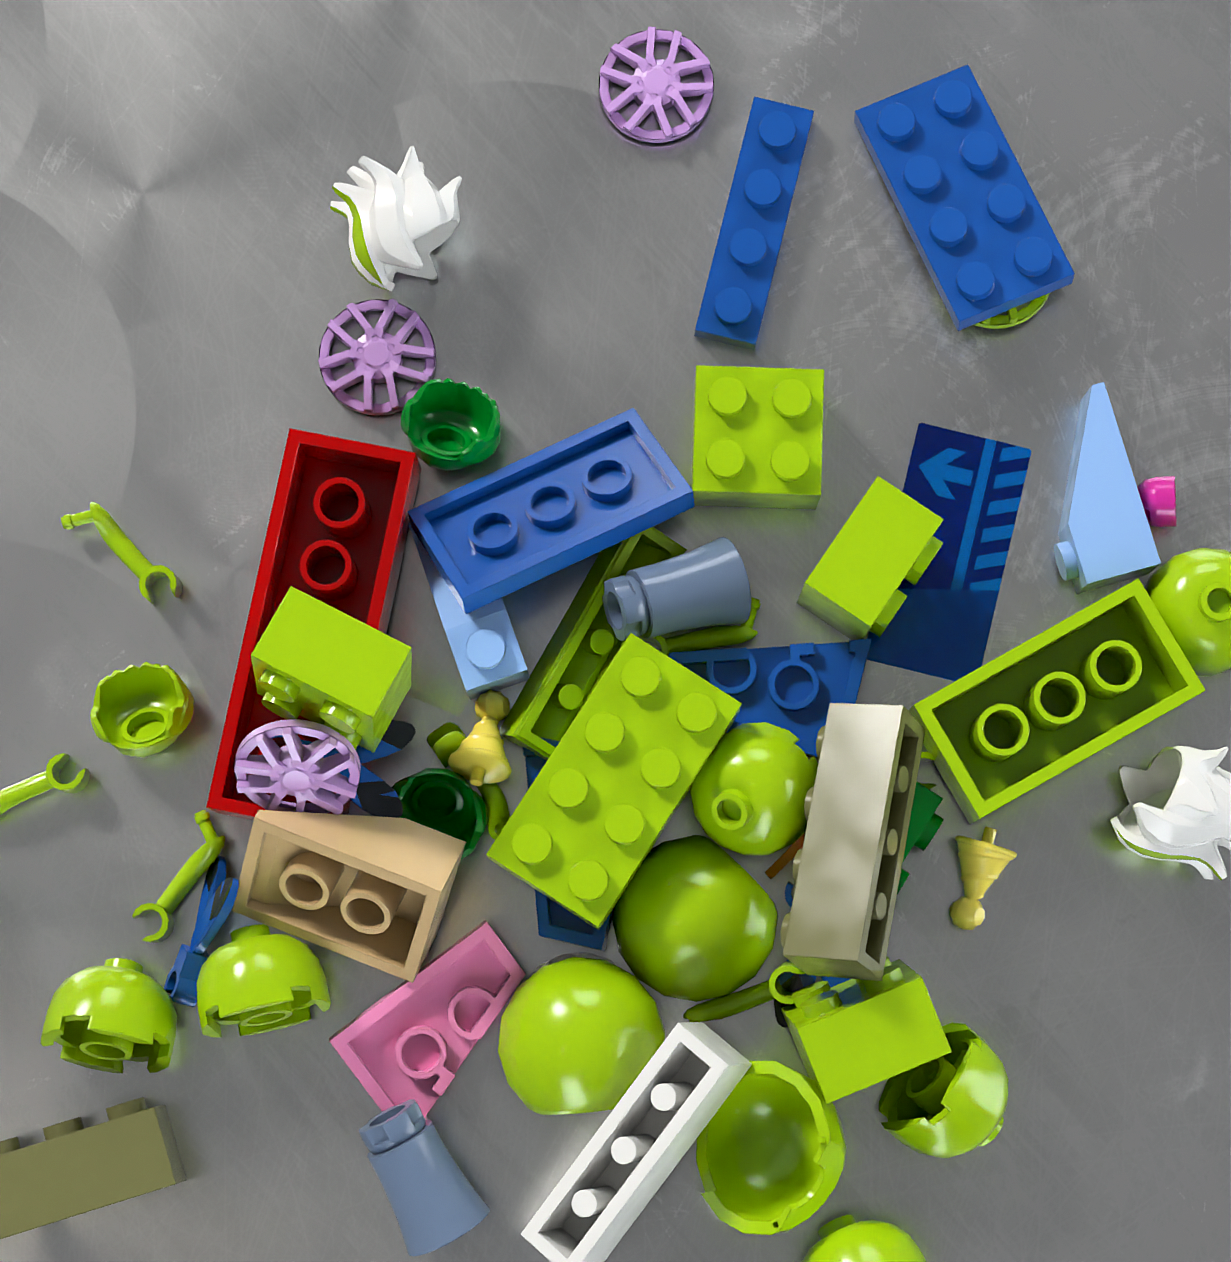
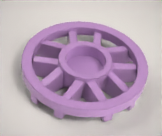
M648 27V30L634 33L618 44L615 43L610 48V52L600 68L599 96L603 110L616 128L636 140L649 143H663L679 139L693 131L703 121L712 103L714 78L709 59L694 42L677 30L672 32L656 29V27ZM655 41L671 44L666 60L654 58ZM647 42L645 59L629 50L636 45ZM679 47L689 53L694 60L675 63ZM620 59L636 70L633 75H628L612 68L617 60ZM700 71L703 74L704 83H681L682 76ZM609 81L626 88L613 101L608 92ZM703 95L696 112L692 114L683 98ZM632 100H635L640 107L627 122L618 111ZM674 106L685 122L671 128L664 111ZM650 112H653L661 130H644L638 127V125Z
M375 299L348 304L345 310L339 313L333 320L330 319L321 340L318 362L324 382L332 395L340 403L353 411L375 416L399 412L403 410L406 402L413 398L416 392L433 378L436 368V349L431 332L415 310L412 311L394 299ZM383 311L375 328H372L362 315L363 313ZM395 313L404 317L407 321L398 333L392 336L386 330ZM352 318L356 320L365 332L357 340L353 339L341 328ZM415 327L421 334L425 347L404 344ZM337 336L349 350L329 356L333 339ZM403 357L425 359L423 373L403 367ZM353 362L354 371L336 381L333 379L330 368ZM395 377L417 382L414 388L398 399ZM364 380V402L349 396L343 391ZM387 382L390 402L383 404L373 403V384Z
M289 719L274 721L260 726L243 739L236 752L234 773L238 793H244L251 801L266 810L325 814L332 812L338 815L343 812L344 804L351 798L355 799L360 782L361 764L353 745L332 728L312 721ZM298 734L315 737L318 740L309 745H304ZM283 735L286 745L279 748L272 737ZM258 746L263 755H249V753ZM334 748L339 752L338 754L323 758L324 755ZM348 768L350 773L349 779L339 772ZM286 795L295 796L296 803L282 801V799Z

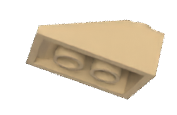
M259 810L253 820L239 878V888L232 911L413 983L439 931L466 842L406 818Z

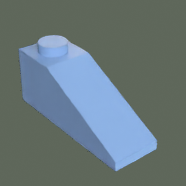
M1104 382L1092 385L1081 399L1058 531L1060 543L1054 544V555L1060 575L1064 581L1072 579L1076 594L1147 575L1161 564Z
M410 524L409 527L445 633L470 700L478 698L480 694L490 689L499 691L527 681L530 678L503 599L500 598L465 614Z

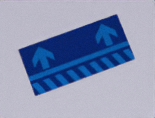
M919 423L902 492L944 519L933 535L942 541L943 545L916 585L904 579L898 587V590L906 594L907 598L880 638L869 631L867 639L872 640L867 660L951 681H956L982 666L1031 456L1030 449Z

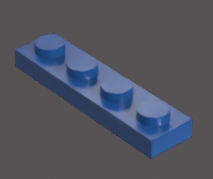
M754 96L695 327V337L755 351L813 119V110Z

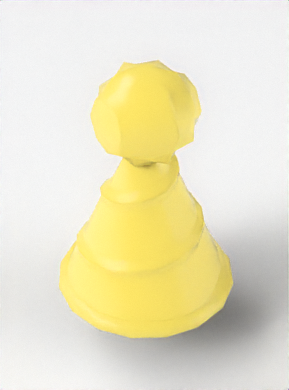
M490 689L480 694L475 701V713L482 720L474 725L472 732L461 742L460 747L448 759L451 770L470 780V783L474 786H481L483 783L502 782L508 779L512 772L505 755L504 741L501 739L498 727L499 721L505 719L510 712L509 699L501 691Z
M986 826L981 841L959 835L955 837L959 850L960 879L963 883L964 896H961L952 903L949 908V915L952 918L953 924L963 930H973L978 925H981L985 919V910L978 900L984 897V893L994 880L999 878L1002 870L1017 856V853L1012 850L993 845L997 830Z

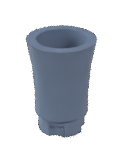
M726 537L717 538L690 552L629 570L625 576L611 578L604 582V595L602 597L604 611L608 623L613 628L616 638L620 641H626L630 633L637 637L641 636L644 639H649L676 631L705 626L743 624L749 619L751 612V591L748 575L738 550Z
M409 1099L399 1105L386 1109L359 1129L360 1136L370 1151L367 1158L388 1197L409 1256L427 1254L453 1242L477 1226L488 1215L490 1211L489 1206L468 1182L445 1147L432 1121L425 1120L415 1099Z

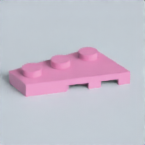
M485 920L422 967L413 983L407 980L402 982L329 1037V1042L382 1112L409 1099H415L425 1118L440 1095H443L452 1082L455 1073L472 1048L483 1037L526 974Z

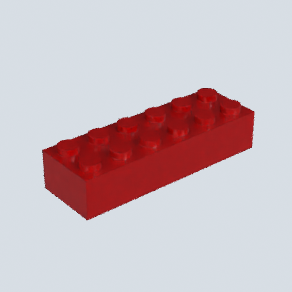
M289 428L206 808L219 814L254 820L259 810H266L251 801L244 793H238L234 763L237 749L249 733L265 724L287 720L273 713L261 703L263 696L257 694L251 654L290 586L387 634L410 525L407 511L414 507L422 469L415 452ZM300 715L297 718L298 720L310 721ZM298 734L301 740L311 742L318 740L315 737ZM273 739L279 748L286 745L284 739ZM258 746L249 753V755H263ZM286 795L282 801L296 803V797ZM350 800L344 804L341 814L348 815L351 804Z

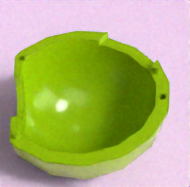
M692 835L661 842L651 849L615 905L612 921L618 952L637 979L663 996L698 1002L729 995L756 976L773 949L778 913L775 903L769 895L729 854L707 837Z
M571 957L541 967L516 988L501 1017L498 1053L507 1083L527 1108L533 1112L542 1115H564L612 1110L665 1041V1029L656 1000L653 999L635 975L604 959Z
M749 1061L752 1063L751 1067L697 1137L696 1163L705 1193L701 1195L721 1221L743 1234L774 1235L789 1231L809 1219L825 1203L836 1187L844 1168L846 1144L841 1119L835 1105L832 1102L828 1104L825 1102L815 1080L777 1061Z

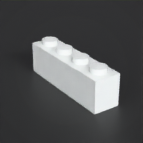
M678 1022L527 1224L521 1235L550 1262H604L751 1067L752 1063L703 1022Z

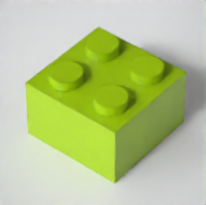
M696 365L691 488L694 494L695 506L816 510L821 497L824 369Z
M877 476L805 581L797 604L851 640L864 639L869 631L880 638L907 598L906 594L898 590L902 581L906 579L913 585H916L943 545V542L933 535L944 519Z
M290 586L251 654L257 694L263 696L261 703L267 709L287 720L297 719L300 715L312 722L330 727L343 735L353 745L355 750L359 745L373 753L375 752L411 687L412 647Z
M886 956L882 981L850 979L833 987H830L828 981L816 982L794 992L792 997L795 1003L781 1008L809 1078L815 1080L827 1104L952 1052L923 978L900 959L890 962L889 957Z

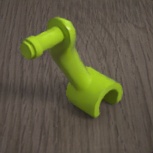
M91 502L90 510L72 515L66 514L61 517L62 526L67 530L94 522L101 537L110 549L140 579V592L150 603L154 604L155 602L152 595V585L157 579L163 577L170 579L171 591L176 598H179L182 593L180 579L168 567L162 565L153 566L100 504Z
M751 597L749 619L745 623L740 624V626H717L666 639L661 635L649 639H644L641 636L639 638L645 642L656 644L660 651L667 656L672 652L700 651L744 643L753 639L758 634L752 628L761 603L759 599Z
M447 722L430 733L427 737V742L443 766L447 768L450 755L460 747L461 742L467 737L457 724ZM483 783L481 786L476 787L480 791L487 807L488 832L496 840L510 818L508 804L503 791L497 783Z
M66 753L55 755L49 760L46 771L0 790V815L10 808L53 788H57L65 793L74 794L80 792L90 781V771L84 768L72 782L63 784L59 773L61 768L68 762L70 755Z
M206 809L194 814V820L199 825L206 843L191 855L156 904H142L135 909L132 915L134 919L156 911L162 918L160 930L153 935L146 936L143 941L152 943L163 942L171 935L174 929V918L172 915L174 910L218 857L225 845V836L218 837L210 820L211 816Z
M786 961L775 969L769 980L726 996L696 1004L686 1010L683 1018L688 1019L689 1022L723 1019L773 999L784 1004H794L795 1002L792 997L794 992L791 993L782 988L779 979L780 975L783 972H792L794 974H805V972L791 961Z

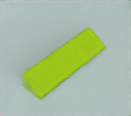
M651 527L602 550L499 730L500 735L522 748L529 749L537 756L548 760L556 747L542 738L555 741L562 739L625 642L616 638L613 628L607 621L602 599L604 595V582L611 578L625 576L629 570L655 564L684 554L687 549L656 528Z

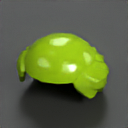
M147 661L142 663L140 667L129 665L124 671L114 670L111 676L107 675L98 683L94 696V705L90 713L91 724L96 736L100 740L110 743L123 755L145 758L166 750L187 728L195 711L194 697L180 676L168 665L161 666L158 663L152 665Z

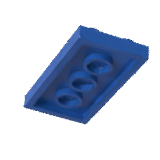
M968 64L855 111L854 123L957 331L1072 284L1075 273Z
M631 408L407 512L413 531L464 613L468 614L695 507L692 488L636 410Z

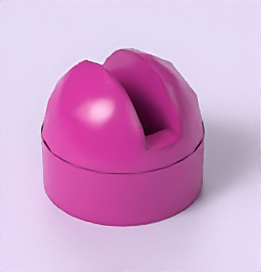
M1175 476L1155 477L1142 481L1137 488L1149 526L1177 527Z

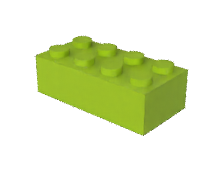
M1137 578L917 702L908 711L924 727L923 745L927 752L933 755L935 759L933 761L969 824H972L1206 690L1140 579Z
M630 633L486 855L492 862L589 925L600 930L689 792L705 762L736 719L742 703Z

